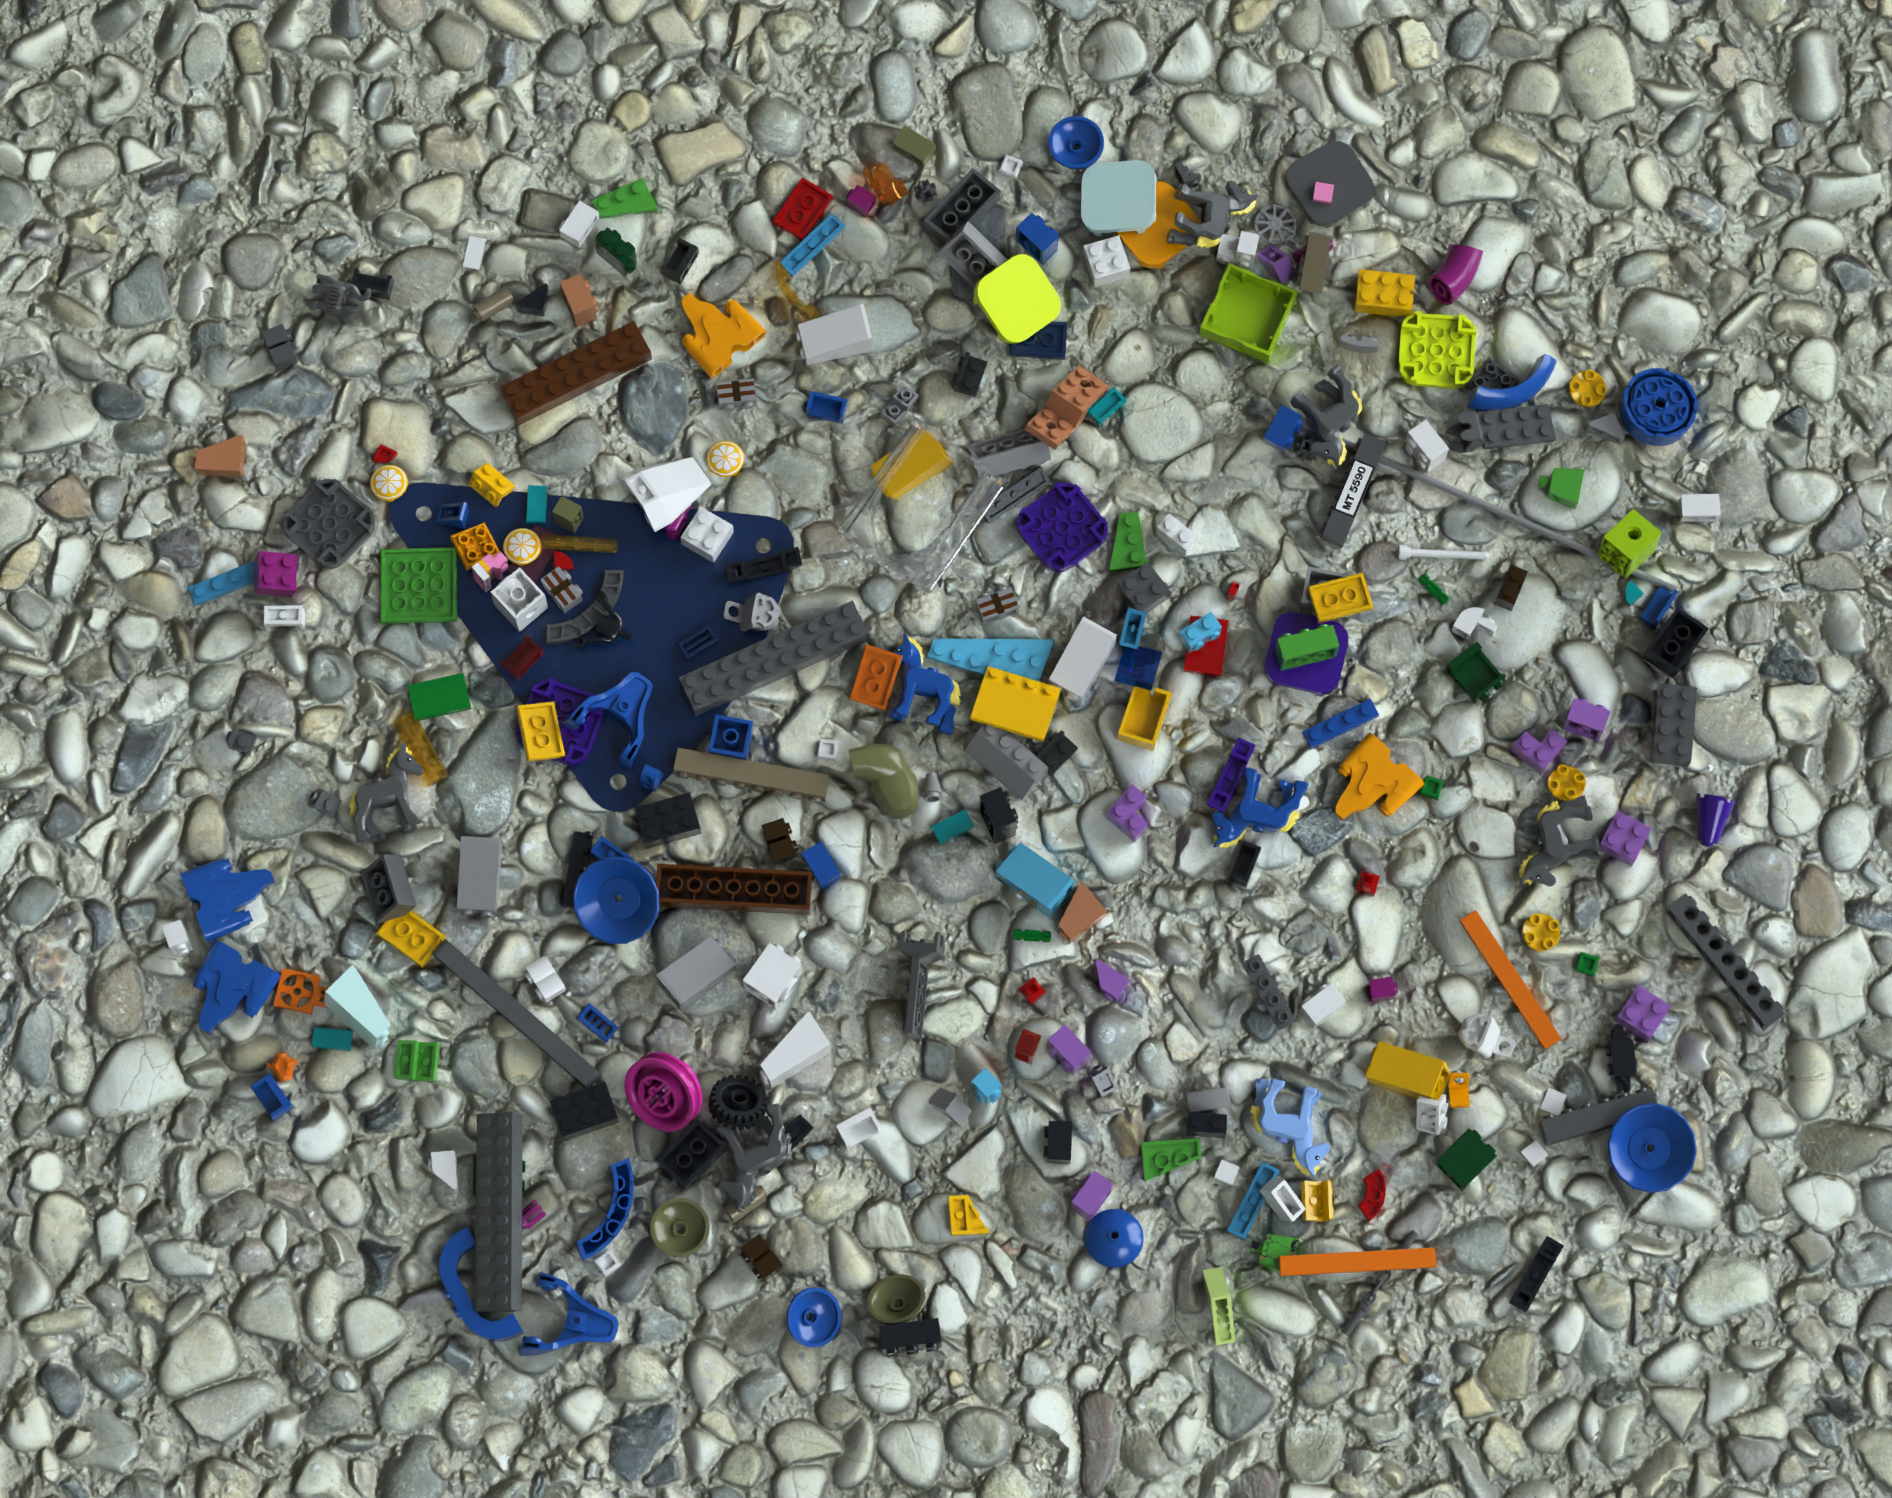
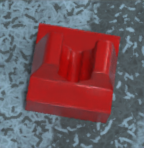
M1361 871L1356 891L1375 896L1380 876Z
M1034 977L1019 988V992L1030 1005L1046 994V991Z

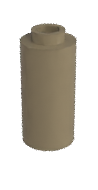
M503 287L475 304L472 313L477 321L481 320L484 322L515 303L509 290Z
M761 1185L757 1186L758 1190L756 1191L754 1201H752L750 1206L743 1209L741 1213L738 1212L736 1206L732 1205V1201L723 1207L734 1223L766 1201L765 1196L767 1193Z

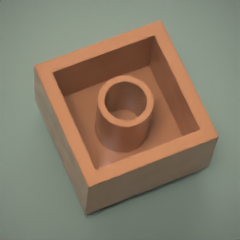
M581 274L561 281L562 296L576 328L597 320L598 304L594 295H591L587 279L583 280Z

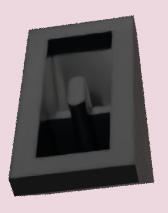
M547 283L515 303L518 313L545 316L549 297Z

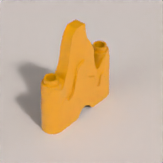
M689 292L682 298V308L695 331V336L691 334L685 335L681 340L683 342L682 345L710 378H714L732 364L731 357L735 351L747 352L765 337L767 331L736 300L730 299L724 306L726 308L725 311L730 316L728 318L714 305L698 300Z
M1370 732L1347 755L1337 770L1344 778L1351 776L1350 783L1335 807V815L1341 821H1344L1353 813L1366 811L1384 796L1387 798L1380 805L1381 808L1379 810L1384 816H1391L1424 785L1423 780L1405 763H1392L1389 757L1390 749Z

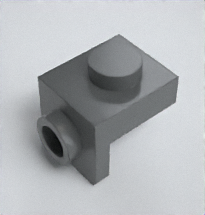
M317 789L311 793L308 806L333 818L342 801L324 789Z

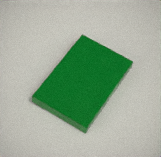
M464 673L407 685L415 722L471 709Z

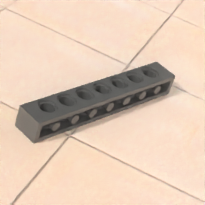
M1686 893L1670 904L1665 912L1761 1029L1765 1031L1785 1014L1783 1006L1778 1001L1775 1002L1773 1000L1770 990L1759 983L1756 973L1750 972L1746 967L1745 960L1741 956H1737L1733 951L1734 947L1732 944L1722 938L1721 931L1716 926H1712L1708 921V915L1698 909L1695 899ZM1684 913H1692L1694 919H1687ZM1697 927L1704 928L1706 934H1699L1697 932ZM1715 942L1718 945V949H1711L1709 943ZM1721 958H1729L1731 964H1724ZM1734 973H1741L1743 975V979H1736ZM1752 987L1755 990V995L1748 994L1746 988ZM1759 1003H1766L1768 1010H1762L1759 1007Z

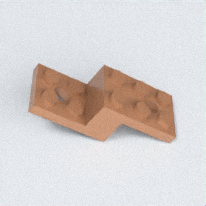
M1078 365L1052 390L1045 407L1027 423L1025 430L1056 450L1082 424L1089 408L1107 391L1109 385Z

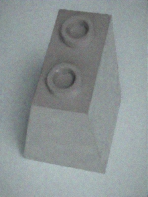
M461 836L457 910L462 916L481 914V917L490 918L492 915H497L503 852L500 838Z
M712 936L708 937L656 975L658 985L682 1013L736 970L735 958L730 953L726 954L723 951L724 946L717 938L714 940Z

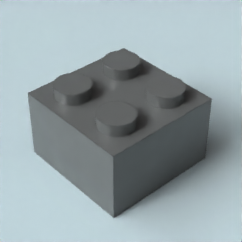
M1149 562L1117 582V591L1132 609L1148 613L1170 598L1171 591Z

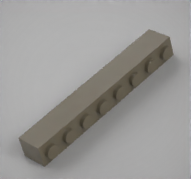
M678 748L673 769L674 775L681 779L691 777L703 783H706L708 780L720 786L730 784L734 785V788L737 789L752 788L754 792L758 793L768 791L772 792L771 794L775 796H783L785 794L797 800L807 798L813 803L825 802L829 784V775L683 748Z

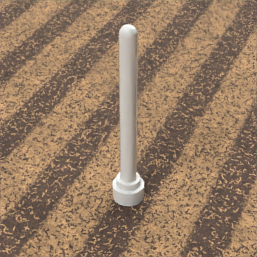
M1398 545V560H1406L1410 556L1482 560L1489 558L1487 552L1411 549L1407 545Z

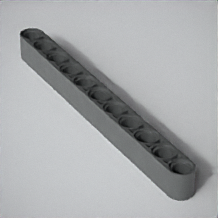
M444 939L432 952V955L584 1088L593 1086L602 1076L592 1065L449 941Z

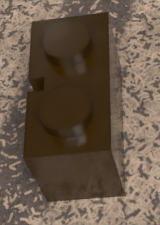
M1510 564L1494 605L1512 612L1528 571Z
M784 818L761 825L774 865L796 858V851L799 850L796 841H791L789 836L792 833L789 822L785 823Z
M760 1234L740 1247L742 1252L740 1254L741 1258L746 1264L750 1262L754 1268L752 1272L758 1280L762 1278L765 1282L783 1269V1264L774 1252L770 1250V1247Z

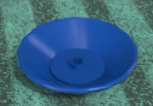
M605 857L590 864L578 877L573 891L574 911L581 926L592 937L608 944H627L641 938L654 925L659 911V891L652 876L639 863L624 857ZM617 895L622 897L621 902L616 899Z
M1658 1103L1636 1105L1624 1112L1611 1128L1607 1144L1609 1161L1618 1178L1631 1188L1647 1193L1668 1191L1682 1183L1693 1169L1697 1154L1695 1133L1686 1118L1672 1107ZM1649 1144L1653 1146V1150L1651 1152L1647 1151V1146Z

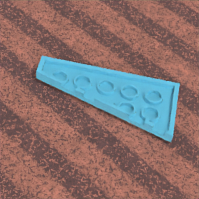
M933 639L927 658L980 676L985 675L989 666L1040 682L1054 639Z

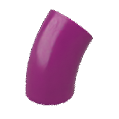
M1450 244L1448 246L1443 262L1428 279L1430 290L1439 302L1444 305H1451L1466 291L1477 273L1483 251L1465 245Z

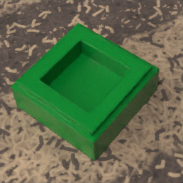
M1426 775L1420 795L1438 801L1444 781Z
M1581 952L1575 971L1594 977L1599 957Z

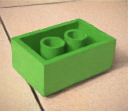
M1323 624L1314 630L1303 629L1298 634L1291 635L1287 633L1281 635L1277 639L1275 652L1282 671L1335 658L1338 653L1339 643L1334 626Z

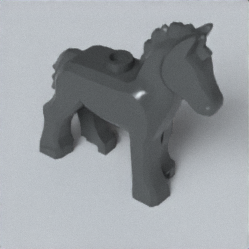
M777 1103L766 1108L767 1115L757 1124V1127L763 1129L768 1135V1142L765 1144L744 1149L736 1128L732 1130L729 1125L727 1128L721 1126L716 1129L720 1138L729 1145L733 1156V1170L736 1180L733 1182L721 1181L719 1189L732 1200V1205L736 1206L739 1213L750 1206L754 1198H756V1191L758 1189L755 1176L769 1174L772 1169L780 1166L791 1154L792 1143L790 1140L792 1137H790V1133L784 1134L785 1127L782 1123V1112L780 1105Z

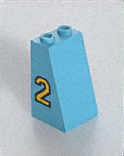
M1021 842L1018 846L1013 845L1007 853L1009 856L1006 860L1002 859L996 865V876L1046 917L1050 918L1074 890L1075 880Z

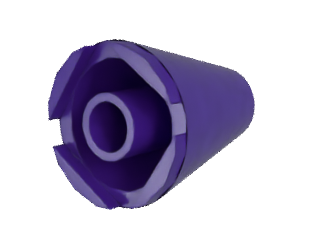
M1697 793L1698 841L1702 842V846L1713 847V844L1718 843L1735 800L1731 799L1730 802H1727L1725 797L1704 794L1703 798L1700 793Z

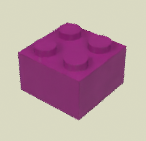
M259 551L254 557V594L292 597L296 592L297 554Z

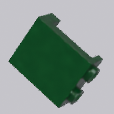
M1475 642L1449 662L1446 667L1449 674L1474 703H1477L1479 700L1481 702L1485 701L1490 696L1489 693L1495 689L1497 691L1504 686L1506 675L1504 673L1501 675L1481 651L1482 646L1478 642Z
M1470 1128L1434 1163L1461 1191L1497 1157L1495 1154L1496 1150L1490 1144L1486 1145L1481 1140V1135L1476 1130L1472 1131Z

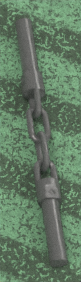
M1412 1230L1399 1249H1409L1418 1234ZM1391 1270L1382 1271L1376 1279L1377 1285L1374 1290L1367 1292L1358 1305L1357 1311L1342 1331L1346 1336L1350 1335L1364 1313H1367L1377 1298L1376 1292L1379 1287L1385 1286L1391 1278ZM1386 1272V1275H1388V1277L1386 1278L1384 1283H1382L1380 1278ZM1369 1295L1373 1297L1371 1302L1366 1300Z

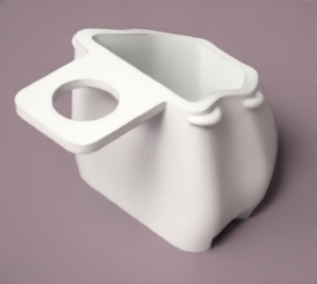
M1481 1014L1469 1016L1463 1020L1462 1027L1458 1032V1036L1465 1047L1472 1051H1477L1486 1059L1491 1057L1492 1053L1510 1057L1516 1044L1514 1039L1500 1035V1028L1491 1016ZM1502 1042H1509L1510 1048L1507 1051L1502 1052L1499 1050V1045Z

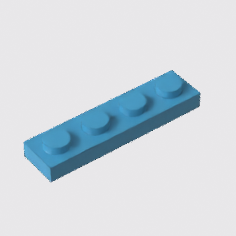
M831 213L779 262V266L793 278L845 229V225Z
M254 561L188 587L195 605L198 606L254 583Z
M1262 1161L1227 1230L1228 1233L1245 1240L1265 1201L1259 1190L1272 1178H1277L1280 1170Z

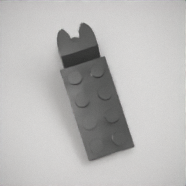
M1548 404L1480 411L1477 413L1476 411L1463 412L1456 418V421L1459 423L1450 426L1447 430V434L1461 438V441L1455 442L1450 446V449L1457 453L1472 452L1481 446L1484 450L1547 443L1556 440Z
M902 931L899 950L912 960L908 967L910 982H907L906 989L909 995L908 1001H905V1012H907L906 1020L904 1019L903 1031L914 1042H922L929 972L928 965L944 959L945 937L941 936L940 932H936L934 943H925V939H920V943L911 942V935H907V931Z

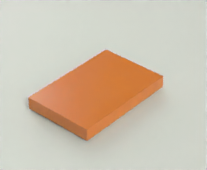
M866 644L849 699L886 711L903 655Z

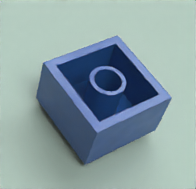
M1031 212L1016 227V242L1041 265L1058 251L1059 236L1057 231L1045 225V221L1039 215L1036 216Z
M1281 405L1264 436V442L1283 453L1286 450L1290 451L1295 442L1293 438L1295 433L1299 434L1304 425L1302 415Z
M716 714L708 753L748 760L754 722Z

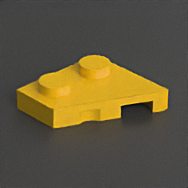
M968 1195L947 1197L950 1236L983 1235L989 1233V1229L983 1224L980 1214L973 1207V1203Z

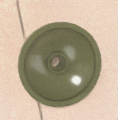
M685 1198L671 1199L660 1205L653 1214L650 1224V1232L655 1245L663 1253L673 1257H687L699 1251L706 1243L710 1230L709 1220L703 1208L696 1202ZM683 1227L684 1232L678 1233L677 1229Z
M904 1274L892 1275L882 1279L871 1289L867 1299V1307L870 1315L881 1324L905 1323L915 1318L921 1312L925 1304L926 1293L923 1285L916 1278Z

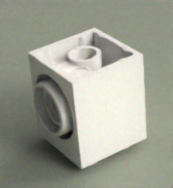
M520 567L504 578L491 591L494 606L519 632L548 608L545 594Z
M769 943L743 979V985L746 991L776 1010L781 1002L786 1001L795 989L798 978L802 974V964L800 963L801 960L792 954L789 956L784 953L785 950L780 945Z

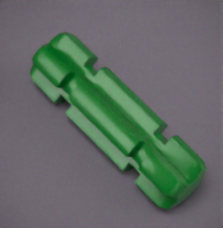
M1426 573L1419 577L1418 582L1422 586L1425 585V589L1434 598H1438L1437 601L1441 605H1445L1449 601L1450 597L1443 593V590L1433 580H1430Z
M1014 929L1013 939L1050 942L1051 932Z

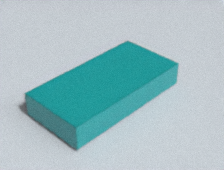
M1113 387L1089 408L1087 414L1100 426L1127 402V399Z
M528 485L526 522L546 524L547 486Z
M965 809L931 826V830L940 845L974 828Z
M314 1027L312 1048L351 1051L354 1032Z

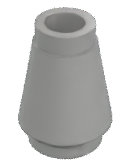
M929 772L925 778L923 797H925L927 802H937L942 795L937 773Z

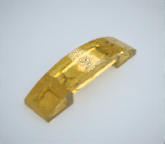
M777 260L775 262L777 281L788 303L809 321L822 317L812 302L807 306L801 302L787 283L790 281L788 271Z

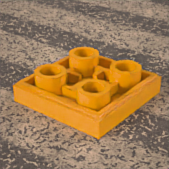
M485 522L450 536V540L466 570L472 569L473 565L489 553L493 557L500 552Z

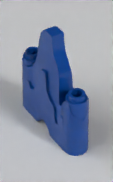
M223 858L180 873L191 902L201 905L196 916L207 943L239 930L253 921L249 910L246 912L245 910L234 911L256 900L263 889L275 883L271 871L258 869L230 873L229 870L233 868L229 858Z
M215 939L193 979L194 987L202 991L204 988H207L206 999L199 1018L200 1028L211 1034L219 1023L227 1020L236 1012L245 998L247 1000L243 1007V1013L253 1018L266 1002L281 975L257 961H252L249 964L242 963V956L237 950Z

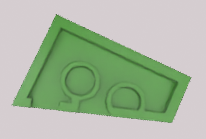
M643 178L592 200V204L595 210L598 211L600 219L619 217L624 214L635 213L636 215L642 214L641 212H658V208Z
M1139 512L1119 515L1109 572L1138 569L1146 564Z
M1200 1138L1141 1142L1144 1182L1202 1158Z

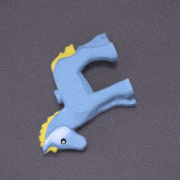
M1256 1078L1255 1106H1251L1250 1110L1252 1114L1250 1118L1255 1130L1262 1132L1265 1136L1275 1138L1278 1143L1287 1144L1292 1142L1294 1165L1297 1166V1169H1300L1301 1173L1307 1176L1311 1175L1314 1178L1316 1170L1320 1169L1319 1164L1330 1151L1327 1143L1312 1147L1313 1134L1310 1122L1312 1109L1322 1093L1317 1092L1316 1088L1305 1086L1299 1115L1276 1114L1273 1102L1277 1093L1284 1088L1285 1081L1271 1079L1269 1081Z

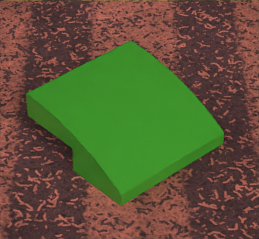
M398 1040L394 1079L436 1082L440 1044L437 1042Z

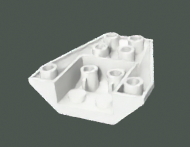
M693 457L634 469L618 477V481L627 493L631 492L644 510L645 519L654 532L671 524L711 486V482Z

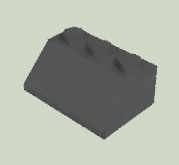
M382 854L361 872L375 923L379 924L405 916L416 907L401 855Z

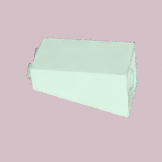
M352 965L325 991L323 1004L375 1050L378 1046H384L389 1040L387 1037L390 1034V1023L357 969Z

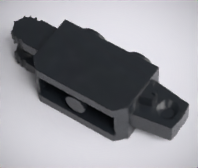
M1620 1024L1614 1025L1610 1032L1611 1039L1605 1045V1055L1609 1056L1607 1074L1611 1075V1081L1615 1083L1617 1094H1624L1630 1092V1082L1637 1069L1634 1041L1630 1038H1625L1624 1026Z

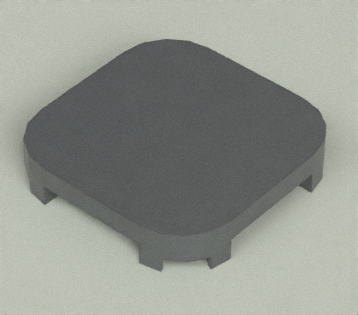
M1341 141L1327 143L1295 160L1289 166L1286 175L1287 188L1296 197L1308 217L1307 220L1311 224L1326 228L1332 227L1333 223L1363 207L1365 209L1370 205L1374 196L1375 186L1371 177L1354 150L1348 144ZM1316 182L1334 185L1331 204L1313 201Z
M334 478V480L319 479L316 481L314 487L290 512H286L283 527L289 540L323 568L333 569L344 564L371 536L375 530L376 521L371 508L366 506L346 489L340 481Z

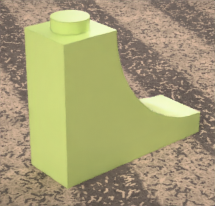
M1218 1267L1203 1270L1204 1287L1212 1318L1216 1345L1236 1342L1231 1296L1223 1269Z

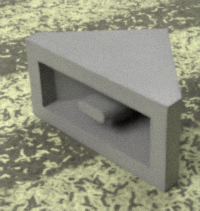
M1615 413L1590 421L1586 430L1620 446L1625 437Z
M940 1088L929 1102L930 1105L959 1126L963 1124L972 1112L957 1095L943 1088Z

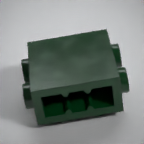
M607 227L604 231L601 230L595 237L597 254L625 277L628 273L631 274L637 267L635 247L630 242L623 241L621 235L616 230L612 231Z

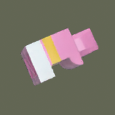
M501 551L493 557L489 553L472 566L473 579L487 592L491 589V581L494 578L503 579L502 573L509 568L507 564L508 559Z

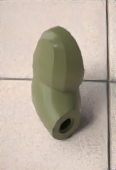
M873 744L849 749L854 777L869 783V793L884 815L893 819H903L916 811L919 804V785L915 774L907 766L900 749L888 744Z

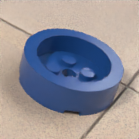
M1651 368L1636 374L1621 394L1618 405L1619 417L1627 432L1638 441L1652 446H1666L1680 440L1694 422L1698 409L1696 394L1691 385L1679 374L1676 373L1675 375L1665 371L1666 369ZM1655 401H1662L1664 408L1655 406Z

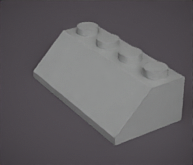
M968 221L938 251L973 288H975V283L1007 261Z
M1025 428L967 445L975 473L979 480H988L996 475H1006L1010 471L1023 470L1028 468V466L1044 464L1046 461L1051 460L1049 446L1026 431Z
M986 724L979 729L965 749L967 754L1021 800L1048 773V766L1007 731Z

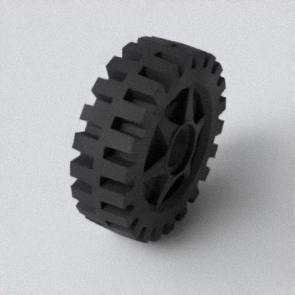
M729 1075L728 1079L725 1076L721 1080L716 1081L710 1092L708 1102L712 1118H717V1123L719 1124L724 1122L723 1127L727 1128L730 1125L732 1130H735L736 1127L739 1130H743L744 1126L748 1130L751 1129V1126H757L765 1115L768 1102L767 1094L765 1095L766 1091L764 1088L761 1089L762 1085L760 1083L756 1084V1080L753 1078L751 1081H748V1076L742 1079L741 1075H736V1078L733 1075Z

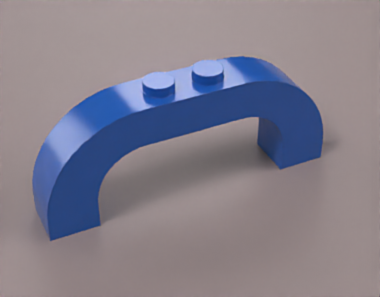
M466 1227L453 1235L442 1250L439 1270L443 1284L446 1287L443 1292L447 1300L452 1299L455 1304L452 1309L456 1317H461L468 1329L478 1337L493 1342L514 1339L524 1333L514 1313L497 1321H489L482 1318L475 1311L457 1274L459 1261L465 1254L476 1249V1242L469 1228Z

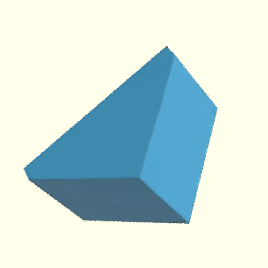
M1128 607L1119 645L1138 649L1147 612Z

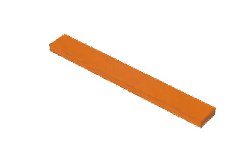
M1475 910L1460 919L1459 922L1543 1049L1546 1050L1561 1041L1558 1032L1478 912Z
M1435 1247L1278 1257L1280 1277L1437 1267Z

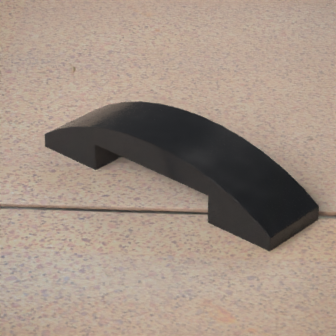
M799 547L782 550L780 554L747 562L742 560L725 564L728 583H741L791 571L802 566Z
M1546 1236L1509 1302L1511 1305L1525 1313L1528 1311L1564 1245Z

